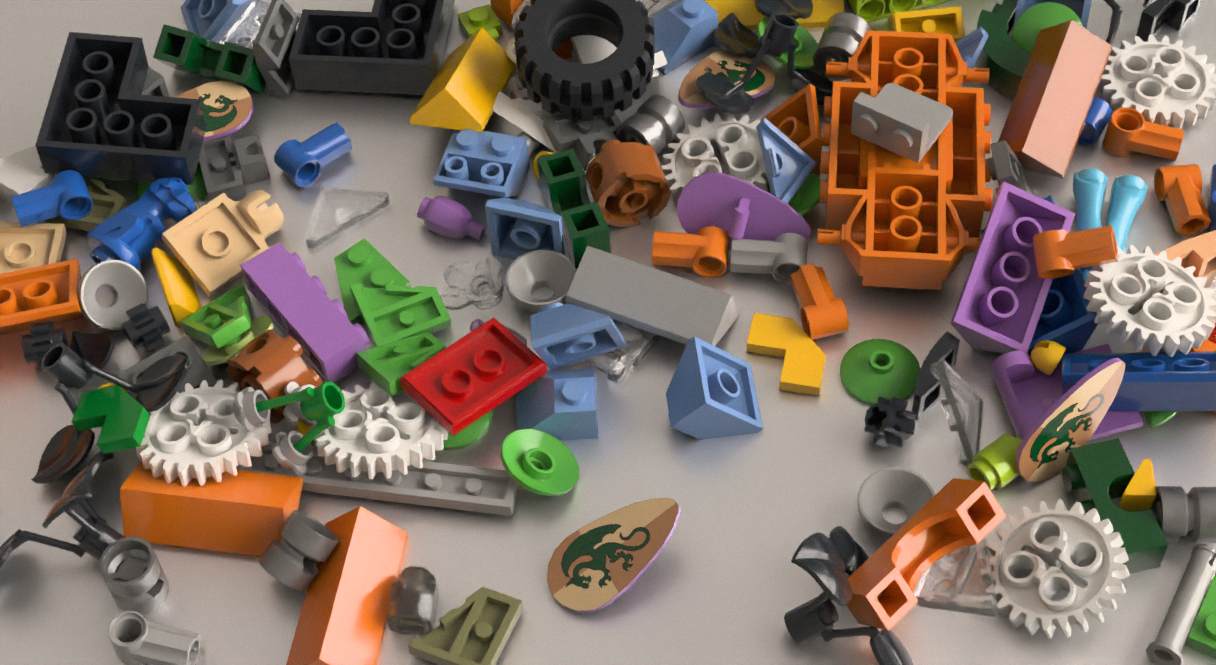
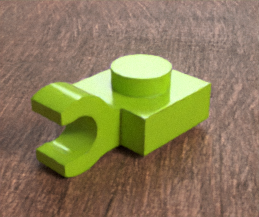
M490 4L457 14L459 26L467 39L481 27L496 42L500 40L499 36L503 35L501 23Z

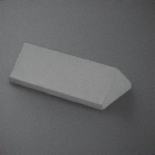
M587 246L565 300L566 303L610 316L611 319L685 345L695 336L716 346L739 317L740 311L731 294Z

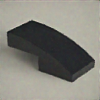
M1156 0L1142 11L1136 36L1141 38L1142 41L1148 42L1149 35L1155 37L1166 25L1180 31L1198 13L1202 0Z
M948 331L930 350L919 371L912 412L916 413V421L943 397L947 372L956 364L960 340Z

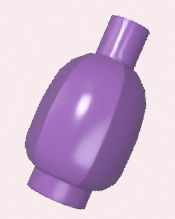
M437 196L433 199L425 197L418 209L417 217L424 220L426 228L443 237L461 239L469 235L481 240L485 234L486 226L474 222L471 213L466 207L444 196Z

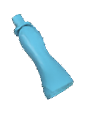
M1084 169L1075 172L1073 175V193L1077 207V231L1102 227L1101 212L1108 176L1100 170ZM1134 175L1115 177L1109 198L1106 226L1111 225L1113 227L1117 247L1124 252L1132 221L1142 205L1148 189V184ZM1093 266L1080 268L1085 281Z

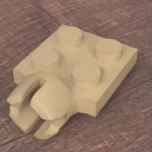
M255 190L240 201H232L225 193H222L162 233L161 239L210 297L243 274L241 264L269 249L265 239L281 228L284 217L277 203L269 208L267 207L265 202L272 197L263 190Z
M0 222V274L61 262L67 235L65 225L34 223L21 227L20 222Z

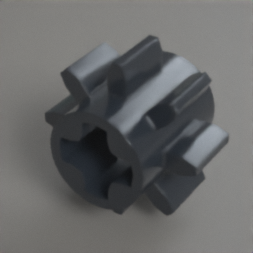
M141 303L126 311L130 320L122 323L121 326L135 350L144 346L146 351L150 353L166 344L162 336L171 332L158 306L148 310L146 304Z
M52 321L33 324V326H30L31 334L22 336L24 358L27 364L37 363L39 372L44 371L41 369V361L49 349L59 343H64L69 347L65 330H54Z
M894 396L891 400L878 397V403L867 409L864 431L875 434L873 444L886 448L889 445L901 448L903 441L914 435L916 413L905 410L908 401Z

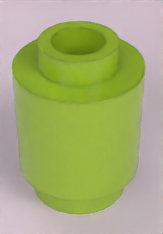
M1003 434L972 457L971 463L967 466L970 480L985 481L990 491H998L1018 477L1020 474L1016 470L1015 457L1022 439L1009 434Z

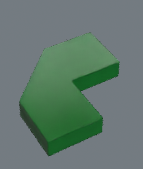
M113 385L82 392L71 422L78 431L102 427L96 445L103 454L140 447L150 415L139 402L120 386Z

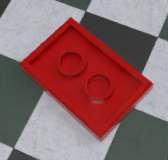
M493 317L400 377V387L454 436L547 373V364Z

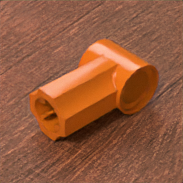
M1123 107L1118 108L1112 113L1103 139V146L1107 152L1117 157H1127L1136 151L1176 161L1183 140L1184 130L1147 122L1137 110Z
M1197 164L1158 167L1154 174L1156 196L1159 201L1166 202L1175 231L1180 232L1183 237L1197 236L1201 231L1208 229L1211 221L1201 194L1203 181L1201 170Z
M1111 225L1071 233L1066 230H1050L1040 232L1032 237L1039 278L1053 279L1065 277L1074 273V269L1118 262L1117 242Z
M715 226L701 228L697 234L656 231L653 238L652 264L693 267L697 274L704 277L721 276L727 268L730 237L726 230Z
M814 263L800 266L796 272L791 274L790 283L800 306V317L804 332L812 340L848 332L849 320L846 307L841 298L835 299L823 267H817Z

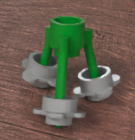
M329 381L317 387L310 384L299 386L296 382H290L284 388L286 395L269 400L263 391L254 390L252 387L245 388L244 393L241 391L236 392L233 404L234 415L246 432L253 431L254 426L261 427L263 423L268 422L270 419V409L286 405L284 415L290 422L302 420L307 425H314V420L317 422L305 435L291 431L288 434L279 432L275 436L277 446L272 449L274 457L281 466L289 470L293 469L298 475H304L308 469L305 464L314 455L310 442L322 431L334 426L335 420L333 416L341 413L345 407L342 391L335 383Z

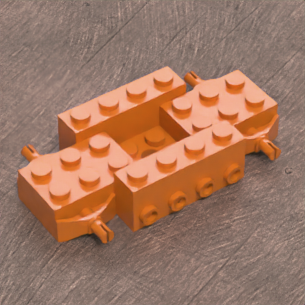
M868 30L853 56L849 57L848 62L826 61V77H847V79H851V82L833 81L832 96H825L823 119H830V124L823 123L822 146H829V152L822 151L821 174H828L827 180H820L819 203H826L825 229L818 228L817 245H834L844 248V253L859 276H862V286L941 290L943 280H948L963 259V254L967 255L968 253L977 252L981 240L979 236L984 211L990 212L992 207V188H985V182H990L991 180L987 159H985V154L990 153L991 131H984V126H989L991 105L984 103V88L962 87V84H966V82L988 84L989 68H967V62H963L955 41L950 34ZM895 83L950 107L953 110V117L920 162L916 163L851 134L853 101L860 92L876 97L886 84Z

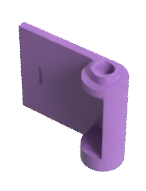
M1104 344L1075 353H1112L1109 344ZM1024 351L1005 353L998 357L991 365V372L1016 435L1023 440L1027 432L1043 416L1044 412L1041 410L1043 400L1051 397L1058 401L1062 397V357L1050 376L1039 371L1033 365L1029 354ZM1107 411L1090 440L1143 426V420L1139 411Z

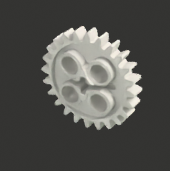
M1149 35L1148 42H1143L1141 38L1135 36L1133 45L1123 40L1121 41L1120 49L1112 47L1097 90L1102 91L1100 99L1110 101L1109 105L1112 111L1123 107L1132 108L1140 112L1147 122L1165 126L1173 124L1175 128L1182 129L1184 121L1194 126L1197 117L1205 119L1207 111L1213 109L1216 100V74L1213 73L1215 64H1205L1206 54L1195 56L1196 46H1191L1187 49L1182 48L1183 40L1181 39L1175 44H1170L1168 36H1164L1161 42H1157L1153 35Z
M730 113L727 120H722L721 116L716 114L714 122L709 123L703 117L701 118L700 127L697 128L691 124L687 125L689 134L677 133L678 143H668L667 146L670 153L663 155L665 165L661 166L673 200H678L684 186L695 176L708 172L723 173L718 158L715 157L712 143L717 144L730 176L747 181L769 193L767 187L769 182L756 129L761 120L757 119L750 124L747 114L739 121L735 119L733 113Z
M1130 245L1127 253L1118 248V262L1092 267L1084 284L1087 289L1083 298L1090 300L1086 308L1087 311L1098 312L1094 322L1096 324L1107 323L1109 325L1105 334L1112 335L1118 333L1121 335L1119 344L1124 345L1130 340L1135 342V350L1137 352H1140L1143 346H1148L1152 355L1157 356L1160 348H1163L1169 357H1173L1177 348L1186 355L1191 347L1199 349L1203 341L1208 340L1216 323V301L1211 300L1215 290L1203 288L1207 278H1195L1193 276L1196 269L1194 266L1185 269L1181 267L1182 258L1177 257L1170 261L1167 259L1165 250H1162L1159 256L1153 255L1149 246L1145 247L1143 253H1139L1133 245Z
M203 380L200 387L196 389L187 383L185 384V392H176L173 398L162 408L148 412L150 419L141 446L137 447L136 451L138 458L142 461L143 468H151L154 478L164 474L168 484L177 477H180L182 486H186L192 478H197L199 485L203 486L206 478L211 476L219 483L222 480V473L227 471L229 474L236 476L238 475L236 466L240 464L245 467H251L250 456L261 457L263 455L261 446L269 445L268 434L272 433L270 419L268 422L263 423L261 427L254 426L253 431L246 432L237 421L233 410L235 393L240 392L237 382L225 388L223 380H219L214 387H208L207 381Z
M372 381L370 389H364L360 385H355V393L351 394L342 390L345 399L344 410L333 416L335 420L334 426L322 431L314 439L318 456H324L327 466L336 463L337 472L341 473L351 468L352 477L355 478L362 471L368 473L369 479H373L377 472H383L384 476L388 479L391 478L392 470H398L403 475L408 474L407 466L412 465L421 469L423 468L422 458L434 460L435 450L444 449L443 440H448V432L407 392L403 390L397 395L390 396L381 387H378V384Z
M1059 499L1055 509L1049 510L1043 500L1040 501L1038 513L1033 514L1027 506L1023 507L1025 518L1021 521L1009 515L1007 518L1012 527L1009 531L1002 528L995 529L1001 542L987 543L986 546L994 557L982 559L983 565L989 571L982 575L986 586L990 588L987 594L992 603H997L996 608L1002 617L1010 614L1009 620L1013 627L1017 628L1025 622L1029 635L1033 636L1038 628L1042 626L1049 639L1052 638L1055 628L1061 627L1063 633L1068 638L1071 636V626L1074 624H1078L1084 632H1087L1088 623L1086 619L1091 616L1101 623L1105 620L1100 611L1103 606L1116 610L1117 605L1111 594H1125L1126 590L1119 579H1125L1130 576L1127 566L1122 564L1128 561L1129 558L1125 548L1121 547L1124 543L1119 532H1113L1114 529L1109 519L1100 521L1097 509L1093 508L1084 515L1081 503L1076 502L1071 510L1068 511L1063 500ZM1050 536L1059 537L1052 544H1042V542ZM1029 548L1036 552L1038 556L1024 550ZM1084 558H1095L1094 562L1088 566H1077ZM1044 562L1048 563V565L1050 566L1048 570ZM1062 566H1063V568H1064L1066 574L1063 573L1062 570H1060V568H1061ZM1022 570H1033L1028 577L1023 579L1016 578L1017 574ZM1073 581H1077L1081 584L1087 585V587L1081 588L1078 585L1074 584ZM1060 591L1069 592L1068 596L1063 600H1051L1052 596Z

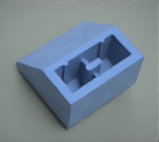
M454 129L433 183L436 186L505 198L519 195L530 168L527 139L525 137L482 131L481 133L469 129Z

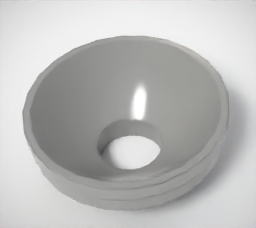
M545 249L533 250L524 253L511 263L506 274L507 289L511 299L518 306L528 311L541 312L540 310L549 304H566V295L575 276L576 269L569 258L559 252ZM540 287H548L554 291L550 298L543 300L537 299L532 295L533 291Z
M107 260L90 267L81 277L77 288L83 316L91 324L105 330H122L121 324L130 320L126 311L141 303H145L147 306L148 288L142 274L134 266L121 260ZM101 285L109 286L114 292V301L107 308L100 306L95 298L96 290Z
M885 468L872 473L860 486L857 498L858 512L861 520L871 532L882 538L889 539L935 496V493L929 482L920 474L904 468ZM897 507L906 513L907 519L902 523L893 524L886 521L882 513L888 508Z

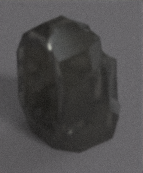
M409 566L399 574L396 582L392 584L390 602L387 608V622L391 631L403 635H424L434 629L439 593L435 577L427 569Z

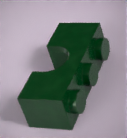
M163 25L153 58L177 70L215 81L235 82L245 87L246 90L260 94L264 93L266 82L257 66L253 49L226 41L222 45L205 39L194 32Z
M571 148L537 158L540 188L549 209L562 218L564 244L575 269L578 268L587 246L611 253L608 224L598 202L590 203L586 189L585 173L574 149Z
M1119 438L1071 448L1066 466L1062 468V479L1067 491H1073L1077 502L1081 503L1084 515L1095 508L1099 514L1100 521L1105 519L1111 521L1114 529L1113 532H1119L1124 543L1121 547L1125 548L1129 560L1122 564L1127 566L1129 574L1160 567L1168 544L1152 509L1130 512L1117 507L1111 500L1122 497L1135 473Z

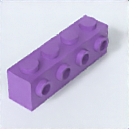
M279 242L240 265L248 290L286 335L292 336L303 349V355L326 382L335 383L359 368L357 352L367 350L366 345L369 343L367 334L358 323L351 324L344 307L337 299L332 301L329 299L320 279L316 275L310 277L307 274L306 267L296 252L290 254Z

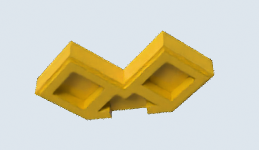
M754 313L747 341V352L784 357L779 390L819 396L826 355L793 318Z

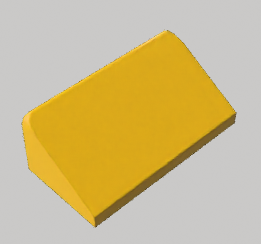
M961 6L892 13L888 19L890 31L950 34L955 42L965 37Z
M157 247L152 249L153 252H151L174 324L181 328L180 321L202 307L191 274L178 258Z

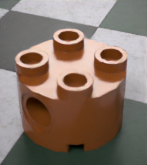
M611 140L601 146V152L590 162L585 177L593 200L598 202L607 224L616 227H633L641 224L639 218L648 215L651 220L659 215L667 206L670 191L655 149L651 145H644L639 142L621 143L618 140Z
M271 329L260 333L226 361L229 364L226 368L228 375L233 383L237 382L239 384L240 391L247 387H252L254 390L263 391L268 400L286 395L284 388L290 382H296L299 386L310 384L315 387L323 384L319 375L312 368L307 367L300 356L303 354V349L299 343L290 335L282 339ZM286 405L270 409V422L279 423L285 418L284 409Z

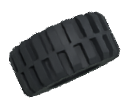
M530 0L531 6L526 5L523 8L514 31L517 70L522 87L527 89V95L533 102L537 104L541 102L543 110L550 114H554L555 111L560 112L561 118L573 120V116L582 117V121H593L595 116L602 115V118L605 119L614 116V111L617 109L621 112L632 106V98L637 100L644 94L646 85L651 82L653 76L655 37L653 21L648 17V10L642 2H636V0ZM581 35L601 37L617 48L607 58L589 64L569 62L553 52L565 40Z

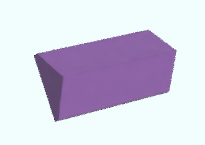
M1006 182L1000 185L950 324L974 350L997 353L1024 351L1027 353L1053 280L1039 278L1037 275L1032 237L1040 232L1050 230H1066L1069 232L1076 213Z

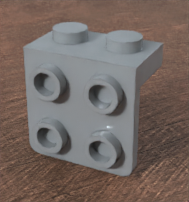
M888 83L876 97L860 92L853 101L851 134L919 163L952 120L953 110L946 105L895 83Z

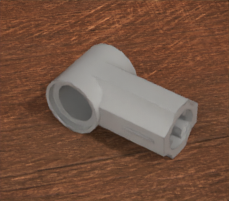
M796 233L780 234L774 241L733 239L731 272L772 274L776 281L783 284H791V274L796 272L800 266L807 264V240Z
M136 611L119 613L109 623L107 631L117 657L126 665H141L144 663L152 665H196L202 641L199 633L149 622L142 614ZM132 635H140L132 642H124Z

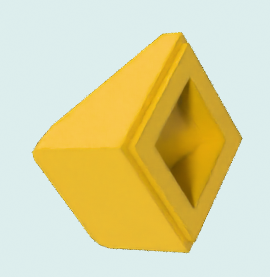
M1143 459L1125 489L1119 504V508L1123 510L1137 512L1152 509L1157 493L1153 463L1150 459Z

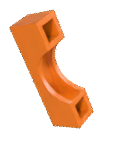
M953 478L848 577L852 589V599L846 606L858 624L875 626L876 628L889 631L918 602L914 595L915 585L920 576L933 563L959 548L978 544L1006 517V514L985 481Z

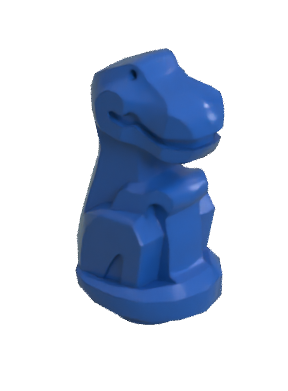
M164 177L155 180L147 187L138 201L97 225L91 232H88L87 242L93 250L90 253V257L94 263L97 264L107 260H121L131 264L139 271L141 269V262L152 255L151 252L155 248V241L161 239L162 233L166 231L163 221L171 218L179 223L197 211L194 199L190 195L184 181L176 177Z

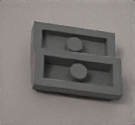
M285 0L271 1L253 43L257 66L265 82L277 98L288 96L294 83L289 56L296 35L295 29L300 19Z

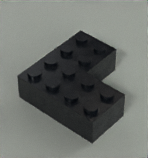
M374 0L372 12L303 9L289 56L296 89L424 95L441 68L455 0Z
M69 32L35 145L44 172L46 174H58L63 171L73 170L81 173L83 177L154 182L164 177H176L182 179L186 185H193L206 131L200 99L141 95L149 68L142 38Z

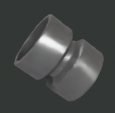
M846 12L834 14L829 18L813 55V64L822 75L826 76V61L848 62L849 57L853 56L864 35L870 30L867 22L855 14ZM827 76L828 78L833 80L847 79V77Z
M653 95L638 108L634 115L629 116L618 126L616 130L617 139L621 143L639 142L644 145H651L658 155L668 143H671L676 138L677 133L683 132L685 120L681 111L671 100L661 95Z
M1156 486L1157 496L1152 511L1167 543H1181L1185 536H1189L1193 543H1216V487H1193L1189 493H1186L1181 486Z
M293 510L279 530L282 536L281 540L271 541L260 557L259 564L281 583L297 591L304 592L319 572L316 563L325 562L339 543V539L329 528L315 518L301 511Z
M126 537L111 543L103 551L99 560V571L119 609L123 612L136 611L143 615L154 611L165 601L169 592V582L150 543L142 538Z

